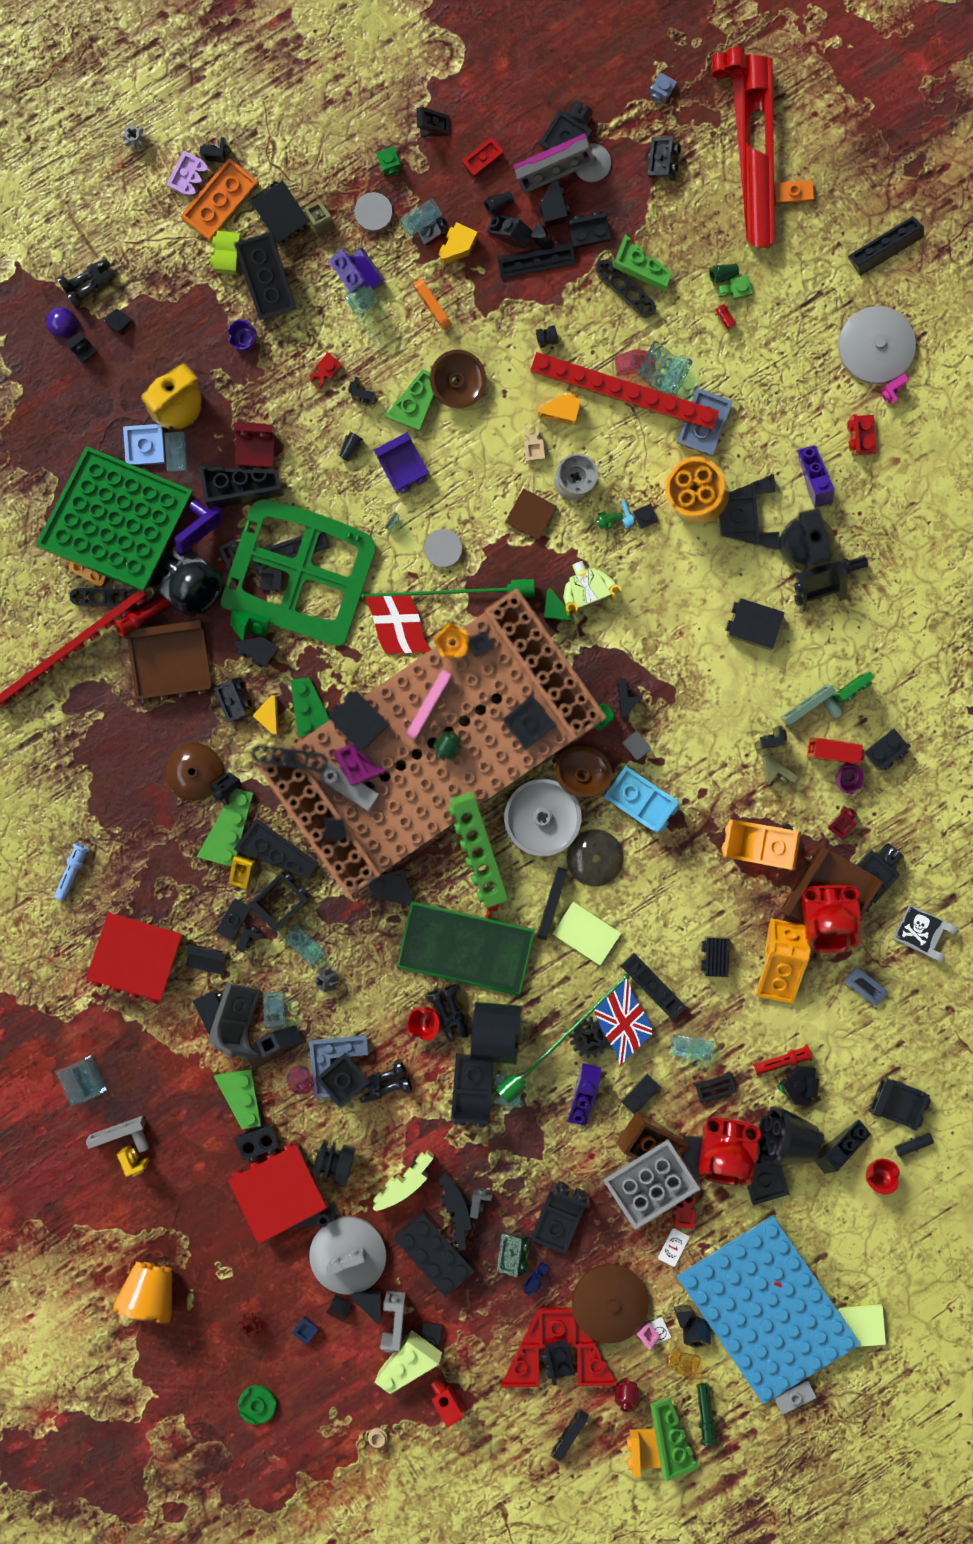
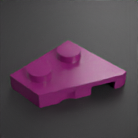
M352 744L333 753L350 787L381 776L385 772L382 767L378 768L370 762L371 759L360 753L359 749Z

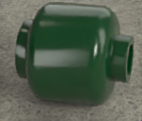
M452 731L450 733L444 732L434 744V748L437 751L435 753L436 756L443 761L445 759L454 760L463 749L461 743L463 740Z

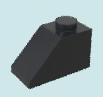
M217 989L209 991L193 1000L209 1035L223 996Z

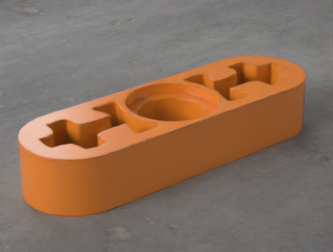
M421 278L414 282L415 290L442 330L450 327L452 324L425 282Z

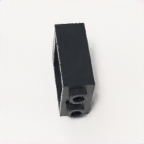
M281 872L248 905L274 932H277L310 899L307 896L309 892L303 886L298 887L294 883L296 879L289 872L286 874ZM283 880L302 900L279 922L260 901Z

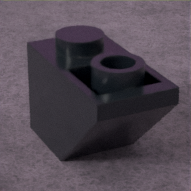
M558 179L552 182L540 203V212L545 228L567 222V217L570 214L568 203H564L562 197L565 196L564 187L562 184L559 185Z
M495 215L486 232L513 247L525 249L533 230L519 218Z
M263 637L238 641L233 645L237 648V653L243 657L249 655L253 658L252 663L260 668L263 665L268 668L280 650L279 647Z

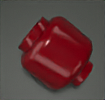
M625 1380L617 1386L615 1403L620 1407L621 1411L631 1412L632 1409L639 1407L641 1390L637 1387V1383Z

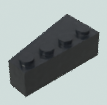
M199 466L204 501L209 509H212L215 505L223 507L284 496L282 477L278 470H245L243 468L229 469Z

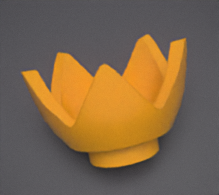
M448 623L434 637V642L443 658L461 657L467 651L469 635L465 630L458 628L454 624ZM452 638L456 640L454 646L449 645V640Z

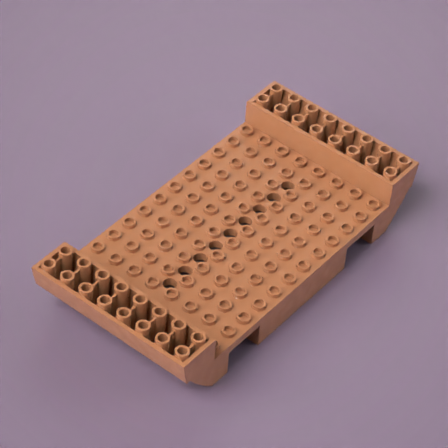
M517 588L484 610L482 615L462 628L468 633L469 637L486 631L493 650L475 657L468 641L467 651L463 656L443 658L436 646L364 696L373 708L390 724L363 751H360V753L371 759L370 762L378 768L382 767L391 775L390 780L387 782L381 781L380 776L366 781L372 782L375 786L374 791L379 794L369 811L321 781L319 778L324 770L318 772L263 764L258 767L347 897L455 823L456 819L451 817L448 809L451 806L449 799L471 791L477 805H481L606 718ZM455 639L449 640V645L454 646L456 644ZM444 669L452 675L415 740L406 736V733ZM498 693L502 696L500 704L492 703L491 696ZM533 695L557 726L526 750L502 719ZM479 704L486 707V713L482 716L477 715L475 712V708ZM464 715L470 718V724L466 727L461 726L459 723L460 717ZM329 720L298 743L287 748L322 753L327 757L328 764L332 763L341 769L333 755L334 751L351 744L355 745ZM450 726L454 729V733L463 740L461 742L463 749L454 760L445 759L443 761L436 756L435 753L437 751L428 747L427 742L432 737L438 740L443 734L444 728ZM417 748L423 753L422 758L419 760L413 759L411 755L412 751ZM282 751L274 756L277 762H283L286 758L285 753ZM297 754L294 757V762L297 765L304 764L305 756ZM308 755V767H311V763H316L318 768L322 764L325 765L322 757H318L317 760H311L312 755ZM398 760L406 762L407 767L405 770H397L396 762ZM325 818L345 819L344 839H324Z

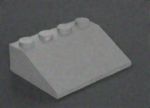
M669 1139L603 1179L635 1230L700 1190V1183Z

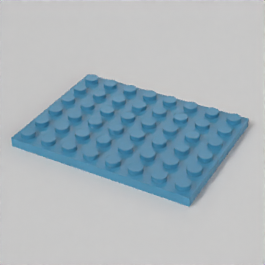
M774 1215L677 1275V1278L762 1404L772 1400L860 1345L859 1340ZM776 1281V1282L781 1283V1284H782V1288H781V1287H778V1286H776V1285H773L774 1282Z

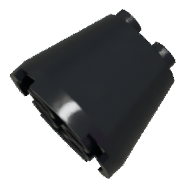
M775 1106L770 1107V1112L767 1116H762L758 1126L761 1131V1137L758 1140L761 1153L758 1155L759 1160L764 1165L769 1166L817 1162L820 1156V1145L824 1140V1133L820 1132L815 1124L786 1109Z

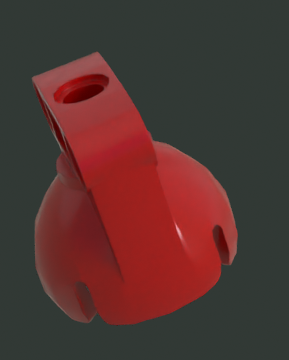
M827 885L812 886L804 889L801 906L803 907L806 941L811 949L815 948L820 953L835 954L848 951L850 946L852 948L859 946L863 938L858 900L860 893L857 888L853 886Z
M716 1117L710 1118L702 1127L703 1139L699 1163L700 1177L710 1182L736 1186L738 1182L742 1186L751 1185L755 1175L758 1140L761 1137L760 1129L755 1125L741 1121ZM709 1124L715 1125L717 1131L712 1132L709 1129ZM747 1131L753 1133L754 1140H751L747 1137Z

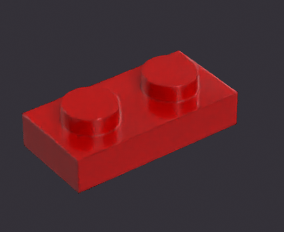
M491 137L464 158L462 164L475 178L504 155V151L494 138Z

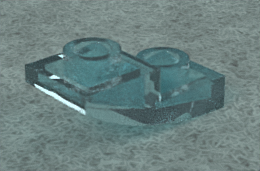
M296 925L284 937L288 944L310 966H314L326 954L299 925Z
M674 1035L670 1055L710 1061L714 1041Z

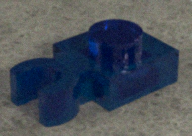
M541 1261L537 1269L533 1271L523 1285V1292L528 1296L532 1292L536 1293L541 1286V1278L549 1269L547 1268L548 1265Z

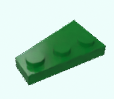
M293 679L290 682L298 737L308 736L330 719L311 679Z

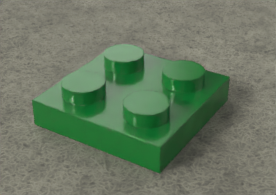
M871 671L862 673L832 696L836 702H848L856 696L855 692L857 690L860 691L869 687L872 684L871 680L875 677Z

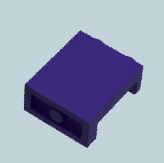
M360 248L352 256H348L346 251L341 249L329 260L350 293L372 292L385 281L363 248Z
M408 432L374 449V453L396 494L399 492L401 494L406 493L411 489L410 486L416 483L421 485L428 480L427 477L430 474Z

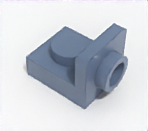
M660 72L655 83L650 87L648 95L651 96L653 101L666 104L677 81Z

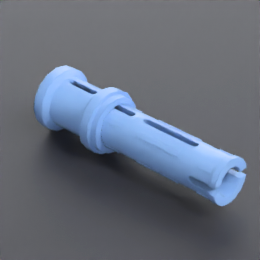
M79 843L73 844L74 849L71 856L66 860L68 865L54 895L56 899L66 901L79 868L84 865V857L90 851V848Z

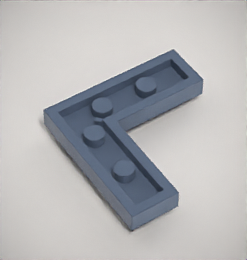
M367 1035L309 1040L314 1098L330 1097L315 1078L331 1065V1058H339L344 1053H347L350 1057L369 1054Z

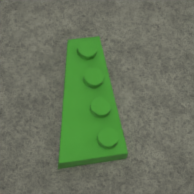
M238 788L232 792L229 797L230 804H225L197 855L198 858L232 866L234 856L238 855V851H235L234 848L243 836L254 795L253 792Z
M666 1397L650 1403L663 1479L670 1481L698 1469L697 1462L692 1457V1450L685 1440V1433L680 1428L679 1419L671 1399Z

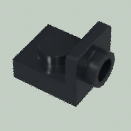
M221 137L220 148L211 144L206 146L200 145L199 153L203 161L225 163L226 157H229L230 145L227 144L225 138Z
M81 331L65 343L81 363L86 362L97 353L96 349Z
M228 771L211 784L214 798L218 802L222 801L226 805L230 804L227 795L241 785V781Z
M253 925L246 927L236 950L244 952L246 948L250 949L254 940L251 936L262 939L264 933L261 932L262 929Z

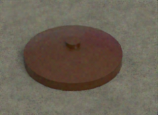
M601 1264L587 1271L578 1281L572 1296V1311L578 1326L587 1336L602 1343H618L633 1336L643 1325L648 1312V1294L643 1282L632 1270L619 1264Z

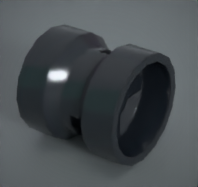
M555 325L548 326L544 330L542 328L535 330L540 349L545 348L548 344H559Z

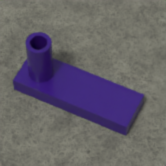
M197 500L190 504L189 509L200 518L175 537L176 550L179 553L183 554L223 522L222 509L215 505L209 510Z

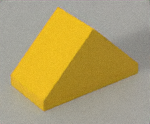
M275 695L270 696L253 715L272 734H279L277 696Z
M239 855L234 856L229 884L247 889L256 861Z

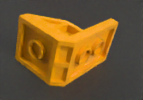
M770 919L765 947V965L755 991L756 997L794 1003L810 955V947L806 941L805 926L803 924Z

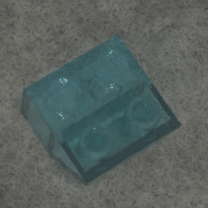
M91 1055L55 1071L71 1106L85 1102L107 1090Z

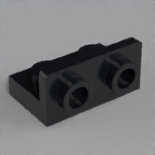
M674 136L651 138L647 171L649 178L668 177L671 181H675L679 170L677 162L678 155L681 153V145Z
M597 211L587 217L579 215L569 221L568 227L574 249L611 241L607 212Z
M241 677L230 679L214 687L228 723L255 713L253 701L250 699L246 690V684Z
M780 725L772 729V735L760 737V740L755 742L756 750L785 745V741H787L786 729H783V726Z
M893 728L866 749L865 756L877 770L884 769L886 771L893 766L894 763L892 761L897 757L901 759L909 752L907 749L911 745L906 743L895 728Z
M568 1340L545 1343V1352H542L543 1362L548 1364V1367H546L548 1379H552L553 1386H556L557 1378L575 1375Z

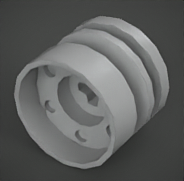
M571 454L564 458L554 477L555 488L558 493L565 499L573 501L586 497L597 482V466L591 458L583 454ZM577 476V481L575 483L572 482L573 477Z

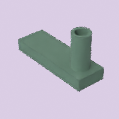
M826 684L780 718L784 724L790 726L822 702L833 719L841 716L843 711L832 696L836 693V690L832 685Z

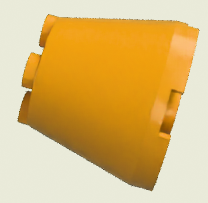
M136 1262L114 1303L113 1311H118V1314L140 1320L154 1321L155 1319L158 1323H170L172 1316V1268L158 1267L149 1262Z

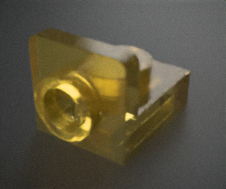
M673 1347L669 1356L668 1366L678 1374L696 1377L702 1358L698 1355L684 1353L678 1348Z

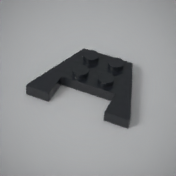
M774 474L729 492L727 506L719 516L721 537L774 550L780 549L779 532L759 533L756 494L776 492Z

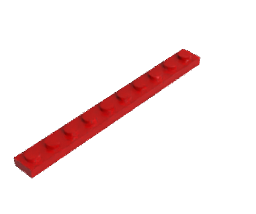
M536 352L530 369L532 373L709 430H713L719 413L718 410Z
M138 590L1 692L0 709L9 704L8 699L12 696L16 698L24 692L23 688L28 684L30 687L40 680L38 678L43 673L47 675L55 669L53 666L56 663L60 662L62 664L68 660L71 652H78L85 647L84 643L87 640L93 641L101 635L99 631L103 628H106V630L114 625V620L118 617L124 618L131 612L130 608L134 605L138 607L147 601L145 599L149 595L147 591L142 592Z

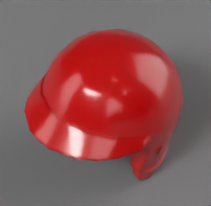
M422 1006L411 1011L407 1019L409 1034L414 1037H420L424 1041H430L436 1037L441 1026V1018L438 1012L431 1007Z
M877 1159L868 1165L866 1181L877 1193L888 1195L895 1192L898 1188L900 1170L889 1159Z

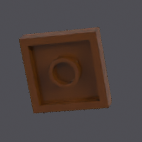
M523 488L505 523L539 541L557 506Z

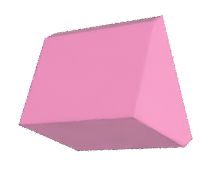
M649 1322L643 1324L636 1332L649 1350L660 1338Z

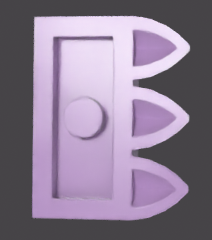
M183 151L166 184L167 187L184 196L185 194H196L191 183L202 182L197 171H207V165L198 157Z

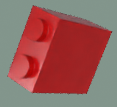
M809 738L808 758L850 764H860L864 760L865 749H863L862 744Z

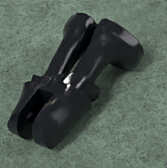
M107 259L90 264L91 266H87V270L75 278L67 279L63 275L56 277L76 309L81 306V302L93 291L95 294L98 290L101 291L104 286L117 277L113 269L100 274L110 267V262ZM90 280L89 284H87L86 286L77 291H74L76 288Z
M459 983L451 984L443 989L451 1011L450 1016L446 1010L440 989L425 994L426 1000L435 1005L441 1018V1029L449 1042L455 1041L454 1032L451 1027L454 1025L458 1026L462 1039L468 1037L465 1014H463V1008L458 1007L456 995L460 991Z
M401 1059L394 1062L392 1069L382 1074L378 1071L376 1074L373 1073L368 1077L372 1083L368 1086L369 1093L359 1097L361 1103L378 1101V1099H382L383 1095L396 1090H403L405 1094L413 1093L408 1075L381 1086V1083L407 1074Z

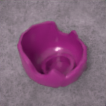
M848 763L838 769L835 781L841 791L854 794L856 790L862 788L864 773L858 765Z

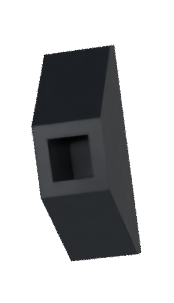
M294 1025L273 1031L256 1040L250 1047L259 1054L258 1058H251L249 1060L253 1070L303 1044L304 1041L297 1026Z

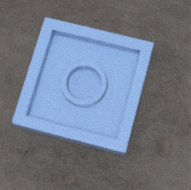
M158 424L123 427L126 463L133 466L165 464L163 427Z

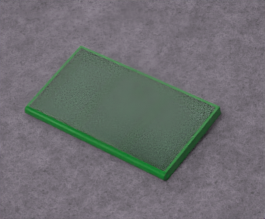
M412 901L396 965L399 969L520 996L535 929Z

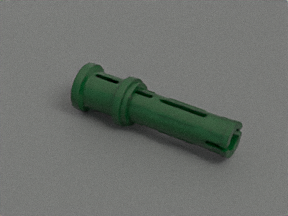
M699 1383L696 1387L701 1419L698 1424L702 1434L700 1442L704 1446H712L718 1443V1439L715 1437L714 1427L716 1423L712 1419L709 1384Z

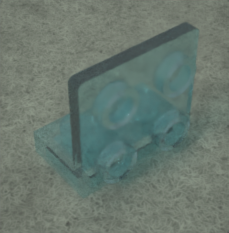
M653 341L637 375L655 390L676 396L693 361L686 357L675 356L659 342Z

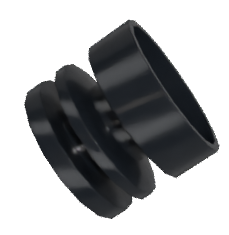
M324 1139L315 1159L314 1180L319 1181L321 1172L325 1173L323 1182H327L331 1174L334 1175V1185L346 1187L356 1147L343 1144L340 1152H337L336 1142L333 1141L331 1150L327 1149L329 1140Z

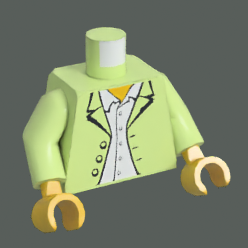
M583 561L572 565L576 575L570 577L569 582L565 585L563 598L567 616H570V611L574 610L576 615H578L579 608L607 598L612 595L613 599H617L615 593L620 592L623 595V591L601 570L596 571L595 568L587 571Z

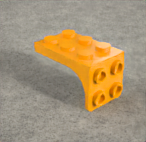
M729 820L725 828L726 839L722 846L724 858L795 870L801 836L800 831Z

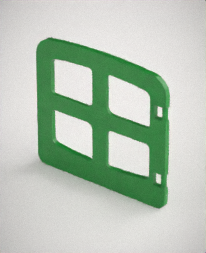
M257 501L249 511L221 598V605L231 611L234 608L270 618V624L333 645H343L346 641L375 553L374 540L369 534L329 517L275 501ZM265 518L282 519L305 526V532L296 557L289 558L257 547L256 542ZM252 521L258 523L255 534L248 532ZM320 533H327L358 548L355 564L349 577L316 567L311 563ZM251 561L277 568L289 574L288 585L280 605L257 598L243 590V582ZM233 578L239 580L236 591L230 589ZM312 580L344 592V597L335 620L321 619L299 613L295 610L304 581Z

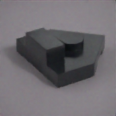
M797 1065L792 1070V1073L779 1083L792 1104L811 1106L812 1098H817L820 1079L815 1078V1067Z

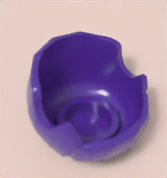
M57 307L49 312L46 318V327L55 336L69 338L75 334L78 328V319L70 310Z
M237 319L232 321L227 328L229 333L228 341L236 350L247 351L253 348L257 341V332L251 323L246 320Z

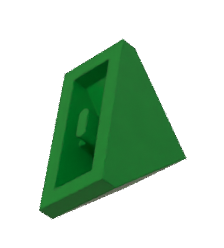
M549 588L546 593L544 619L571 622L574 620L573 615L570 613V616H567L565 605Z

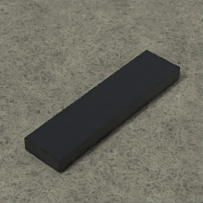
M322 532L319 534L313 553L330 548L326 533ZM303 536L263 549L294 558L298 554ZM254 561L257 571L271 567Z

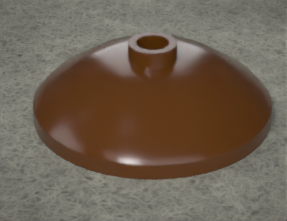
M460 349L447 351L440 355L432 365L430 371L431 389L436 398L448 407L455 409L467 408L475 404L485 391L487 379L485 369L481 361L468 351ZM453 377L457 379V384L452 382Z
M190 743L179 747L172 753L166 765V778L170 788L178 796L187 800H202L211 796L214 792L211 784L224 774L223 764L218 754L212 748L199 743ZM191 768H194L196 771L193 776L189 773Z
M575 746L565 750L559 756L555 766V776L559 785L570 795L584 799L594 798L608 789L612 780V767L608 759L600 751L588 746Z

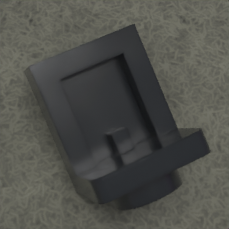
M435 215L416 227L424 245L430 244L442 235L447 236L449 231L446 219Z
M355 377L354 382L351 381L349 386V393H351L352 399L366 406H369L370 403L375 404V392L359 389L360 379Z

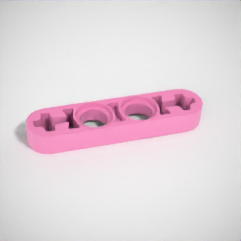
M442 670L407 731L406 736L415 740L452 675L450 672Z

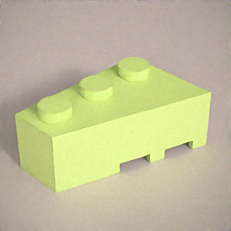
M411 1330L401 1342L400 1351L394 1352L381 1367L374 1383L391 1394L439 1365L442 1352Z

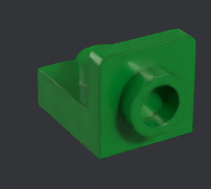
M394 146L376 152L384 177H392L397 175L399 171H402Z

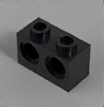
M273 1122L237 1135L235 1138L243 1161L247 1159L249 1161L256 1160L260 1157V1154L265 1152L267 1155L272 1154L278 1150L277 1148L281 1144ZM263 1136H270L272 1143H265ZM245 1143H252L254 1150L246 1149Z

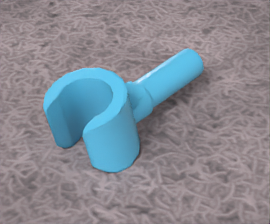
M625 500L622 501V506L626 517L622 519V523L628 529L634 525V518L630 514Z

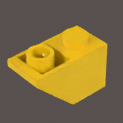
M457 222L454 228L450 227L447 234L448 241L446 245H442L439 251L441 263L447 264L469 256L477 240V231Z

